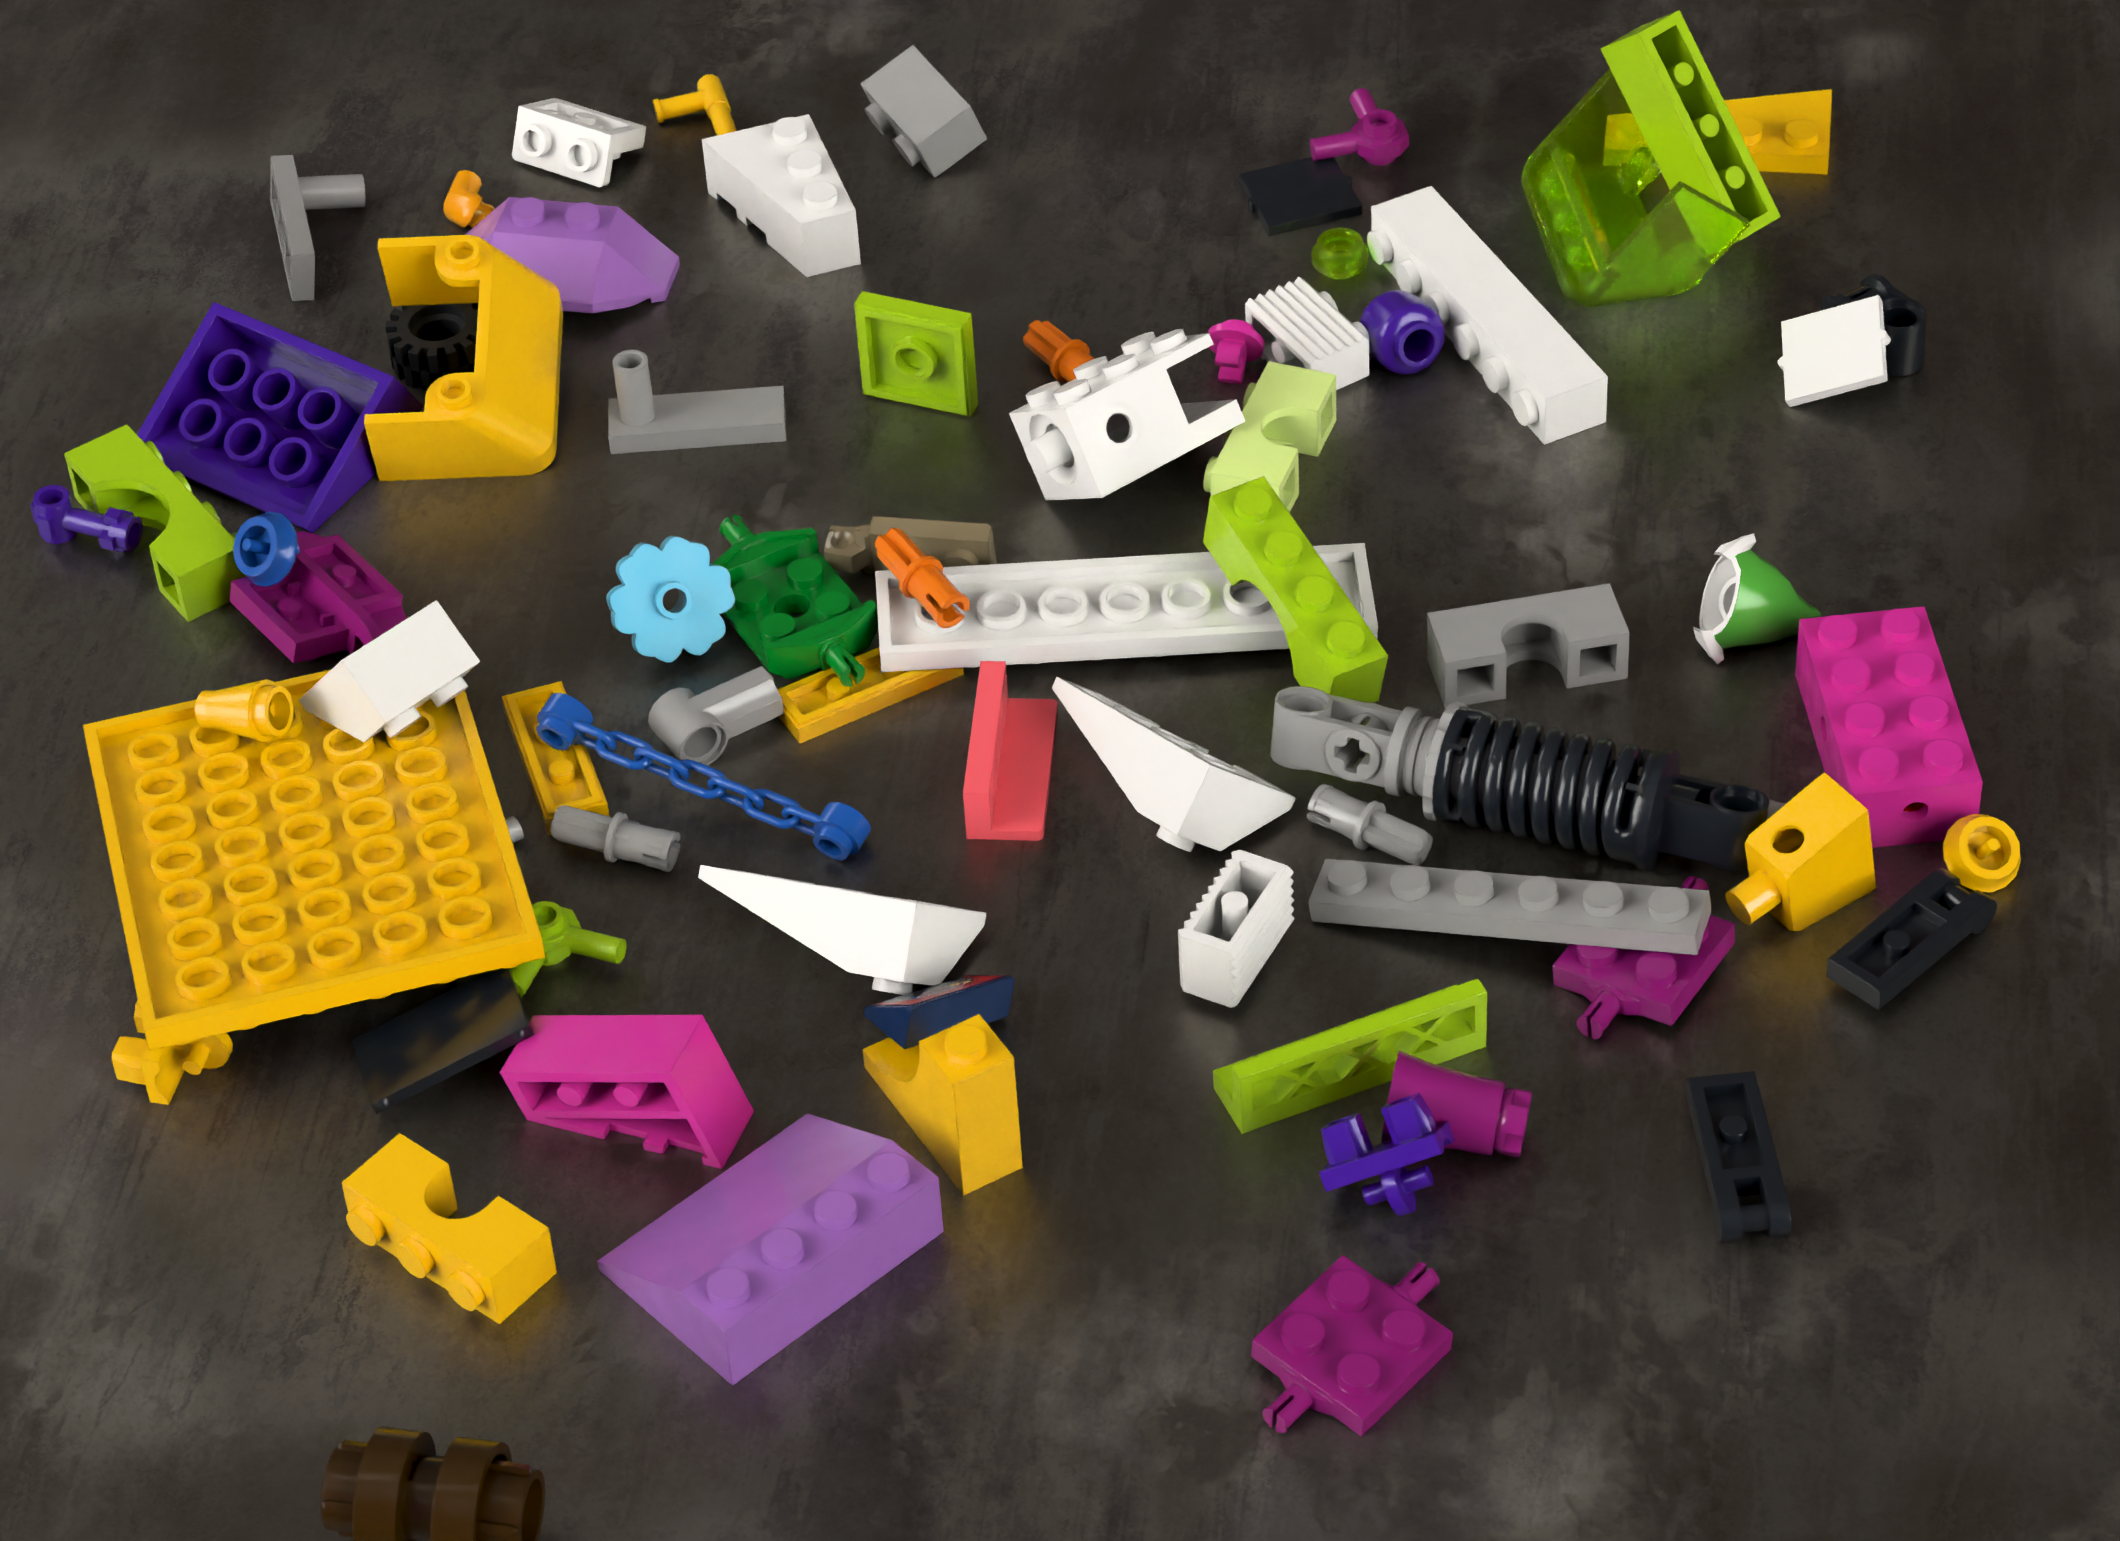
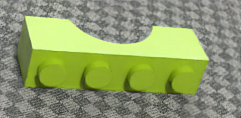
M126 424L64 453L75 498L86 510L104 515L110 507L133 512L134 516L141 518L144 526L162 531L149 545L159 591L188 622L230 602L231 581L247 577L238 569L234 561L233 546L237 532L230 534L222 526L214 507L208 501L201 503L193 495L188 481L180 471L172 473L165 465L158 448L152 441L149 440L144 443Z
M1262 476L1210 496L1203 543L1232 586L1249 581L1268 599L1286 635L1292 658L1294 677L1299 685L1316 688L1330 695L1365 703L1379 701L1388 654L1267 479Z

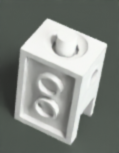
M1177 329L1157 338L1154 332L1141 334L1121 345L1124 354L1108 361L1106 356L1090 360L1073 370L1076 379L1060 386L1059 381L1047 383L1025 395L1028 404L1010 412L1009 415L1045 500L1103 498L1245 422L1236 399L1180 404L1166 369L1213 345L1209 333L1185 336L1183 329Z

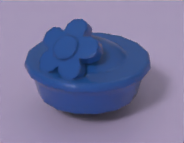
M269 511L248 519L239 528L235 536L233 553L238 569L256 585L269 587L280 583L289 574L295 562L296 554L300 553V549L297 543V533L292 522L282 513Z

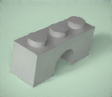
M1610 583L1427 613V660L1444 708L1446 709L1451 702L1455 703L1456 701L1470 705L1506 699L1507 667L1523 660H1539L1553 665L1561 673L1566 688L1628 679L1630 632Z

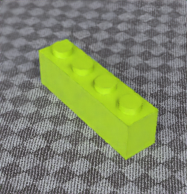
M1680 10L1646 23L1601 48L1608 66L1701 254L1739 242L1781 217Z

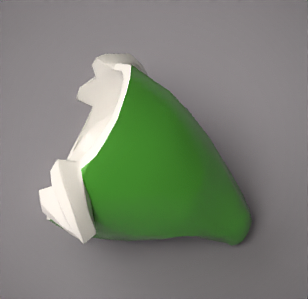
M1754 533L1741 536L1736 540L1721 545L1713 554L1721 556L1714 564L1704 588L1699 615L1700 629L1694 627L1695 639L1717 665L1724 659L1723 649L1761 646L1796 636L1799 631V619L1821 616L1817 608L1808 604L1796 593L1784 574L1773 564L1751 550L1756 543Z

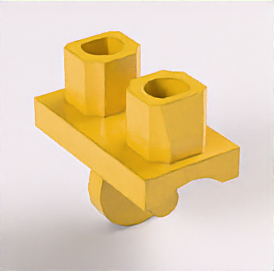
M137 1000L134 1020L137 1032L145 1033ZM227 1033L193 1040L184 1045H171L149 1051L146 1039L120 1036L112 1052V1062L117 1080L146 1085L150 1102L169 1105L184 1071L192 1075H198L203 1068L216 1069L224 1066L233 1050V1042Z

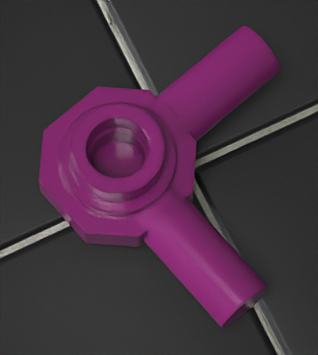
M1365 88L1355 90L1350 96V103L1359 119L1350 132L1310 139V150L1314 161L1357 153L1370 164L1386 165L1393 162L1409 146V133L1402 119L1396 118L1395 114L1391 111L1378 109L1370 91Z

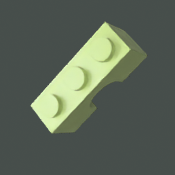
M1268 361L1258 382H1251L1246 389L1242 409L1245 422L1225 432L1223 449L1219 456H1212L1207 463L1203 487L1204 491L1210 492L1212 496L1264 476L1290 513L1299 495L1298 453L1318 457L1337 420L1336 374Z

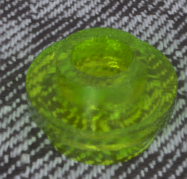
M1332 228L1324 231L1318 237L1317 243L1311 252L1312 265L1318 272L1330 278L1347 279L1366 268L1369 261V251L1358 232L1349 228Z

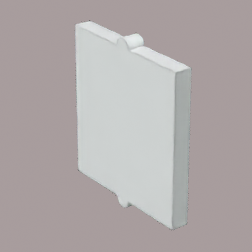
M1879 295L1781 322L1783 357L1778 360V365L1784 372L1785 402L1789 407L1888 381L1886 345L1890 343L1891 338L1884 330L1883 301Z

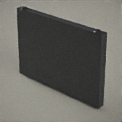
M500 968L487 971L352 1039V1044L370 1104L375 1113L378 1114L533 1036L534 1033L510 968Z

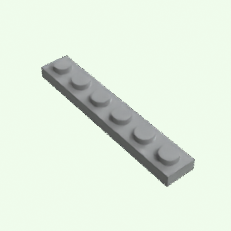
M1325 859L1308 901L1311 921L1691 955L1698 954L1711 914L1709 890Z

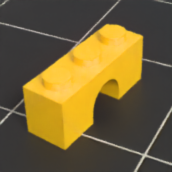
M401 1133L395 1136L341 1183L348 1210L346 1221L351 1231L360 1241L368 1246L377 1244L397 1257L403 1267L417 1278H424L426 1276L446 1289L453 1300L462 1308L468 1311L476 1309L498 1324L502 1323L557 1273L549 1227L502 1197L497 1196L484 1209L472 1216L449 1219L448 1217L458 1210L449 1164Z

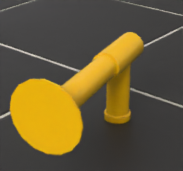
M707 74L702 76L697 83L698 91L662 100L658 98L653 99L658 123H663L667 119L706 111L717 136L737 131L731 116L729 102L721 81L716 75Z

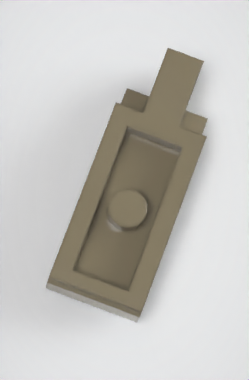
M873 516L871 524L856 527L831 525L824 548L825 561H828L834 570L856 573L860 570L872 575L875 571L889 570L877 557V548L874 545L877 537L885 535L891 528H898L926 556L936 557L943 567L997 564L992 526L985 523Z

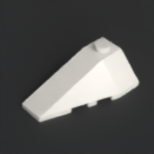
M1056 677L1052 686L1053 691L1137 812L1160 825L1156 836L1165 842L1188 852L1192 851L1195 842L1222 851L1291 810L1296 797L1240 766H1231L1209 755V750L1159 728L1160 725L1098 692Z
M700 865L698 876L702 881L845 971L874 977L872 990L900 995L911 993L913 984L931 986L941 984L982 930L986 919L985 912L875 895L857 890L815 885V883L739 870Z

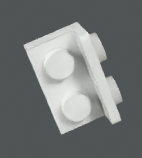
M558 98L529 103L518 108L512 157L516 161L593 186L603 187L610 182L613 159H619L621 153L643 148L646 126Z

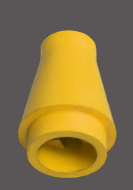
M269 679L220 690H204L198 695L195 703V716L200 726L220 729L261 742H270L276 736L286 734L292 724L294 715L293 700L289 691L283 686H277L275 682Z

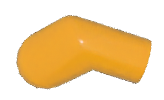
M462 170L456 174L444 202L443 210L447 219L462 228H465L467 225L472 228L475 227L495 210L492 205L482 201L483 197L478 194L482 185L481 179L472 171Z

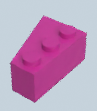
M536 1015L532 1017L530 1025L534 1035L516 1044L500 1071L502 1078L526 1120L605 1140L611 1130L643 1138L644 1150L664 1155L667 1147L671 1145L703 1153V1165L719 1169L724 1168L754 1110L703 1015Z

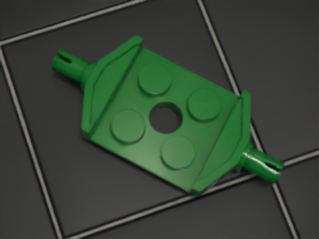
M732 515V521L729 517L725 518L720 525V533L732 546L712 564L720 565L728 570L731 579L729 587L733 590L735 603L732 608L722 614L770 673L789 680L821 668L823 671L831 668L844 686H852V679L855 684L861 682L865 675V668L852 654L869 648L878 631L877 604L873 600L864 602L863 605L828 561H825V558L819 552L817 532L813 528L754 534L739 515ZM790 613H802V614H804V615H802V616H800V617L793 618V617L790 616L789 614H790Z

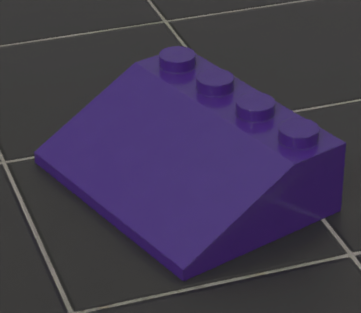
M213 302L137 435L144 443L150 440L155 444L165 465L172 473L180 471L187 480L260 512L282 513L292 522L293 526L308 533H314L377 473L364 426L365 414L420 412L423 405L394 376Z

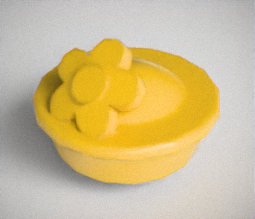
M1971 814L1958 819L1948 829L1943 842L1944 862L1949 872L1960 879L1962 886L1973 891L1979 890L1992 893L2006 887L2016 877L2021 863L2020 843L2015 832L2004 821L1985 814Z

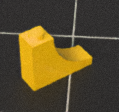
M980 1014L919 1041L918 1046L903 1049L888 1037L863 1049L865 1069L963 1196L1023 1168L1014 1056Z

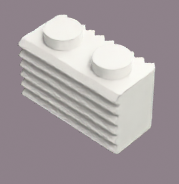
M1298 276L1294 283L1288 281L1284 287L1278 285L1275 291L1269 289L1265 296L1259 293L1255 300L1249 298L1246 302V322L1251 324L1265 341L1261 356L1262 360L1266 359L1267 363L1270 361L1336 374V390L1369 376V354L1371 352L1369 333L1360 322L1351 323L1338 311L1337 305L1329 293L1325 291L1318 293L1303 278Z
M1243 850L1231 852V859L1225 860L1226 867L1219 869L1220 876L1214 877V885L1208 886V893L1202 895V902L1196 903V911L1190 912V920L1184 921V928L1178 930L1180 985L1183 992L1230 1008L1238 1005L1295 919L1291 915L1294 911V908L1291 906L1294 901L1291 897L1294 892L1291 885L1294 881L1290 878L1294 872L1288 865Z

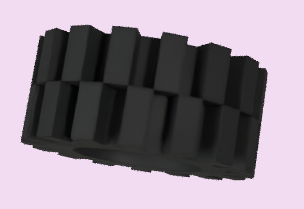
M478 303L402 306V311L394 308L390 313L391 321H386L385 329L392 369L395 370L397 378L399 380L405 378L406 385L415 388L422 382L423 391H427L435 380L444 375L474 372Z

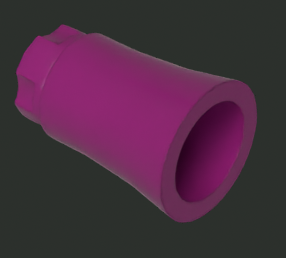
M1399 1051L1387 1104L1397 1099L1420 1093L1430 1109L1436 1125L1447 1121L1450 1125L1455 1141L1445 1145L1444 1148L1492 1156L1494 1150L1507 1156L1520 1157L1532 1091L1520 1088H1506V1082L1474 1076L1439 1066ZM1385 1119L1381 1143L1392 1140Z

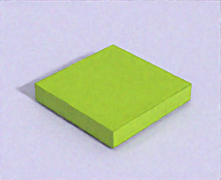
M862 291L854 303L863 394L971 417L978 406L972 313Z

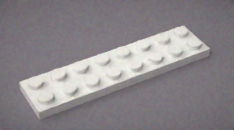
M1365 543L1313 546L1378 640V622ZM1210 552L943 567V574L970 601L969 611H963L956 603L953 604L965 617L957 625L950 628L939 627L933 617L915 598L905 597L899 589V580L890 570L875 571L881 672L980 667L981 661H1006V665L1289 649L1280 620L1265 595L1249 581L1232 586Z

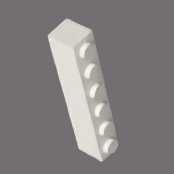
M1432 186L1371 207V232L1367 235V244L1374 261L1379 265L1383 264L1396 278L1402 291L1416 295L1440 315L1445 329L1444 333L1454 343L1459 356L1464 360H1469L1482 374L1487 387L1493 393H1499L1512 408L1516 419L1521 425L1528 426L1542 443L1546 445L1606 422L1608 376Z

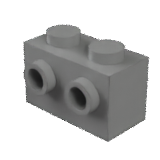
M914 45L861 83L871 103L865 108V112L874 126L882 135L892 131L896 136L893 139V143L909 165L913 167L920 162L934 178L987 140L971 106Z

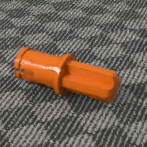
M1032 321L1028 325L1029 331L1023 336L1026 348L1049 365L1053 377L1061 382L1066 380L1070 382L1076 379L1073 370L1090 360L1096 359L1090 354V348L1084 341L1070 339L1049 321Z
M891 528L885 535L877 537L874 543L877 548V557L899 580V589L905 597L915 598L941 628L953 627L964 619L965 616L953 604L956 603L963 611H969L970 601L943 574V566L936 557L926 556L901 529Z

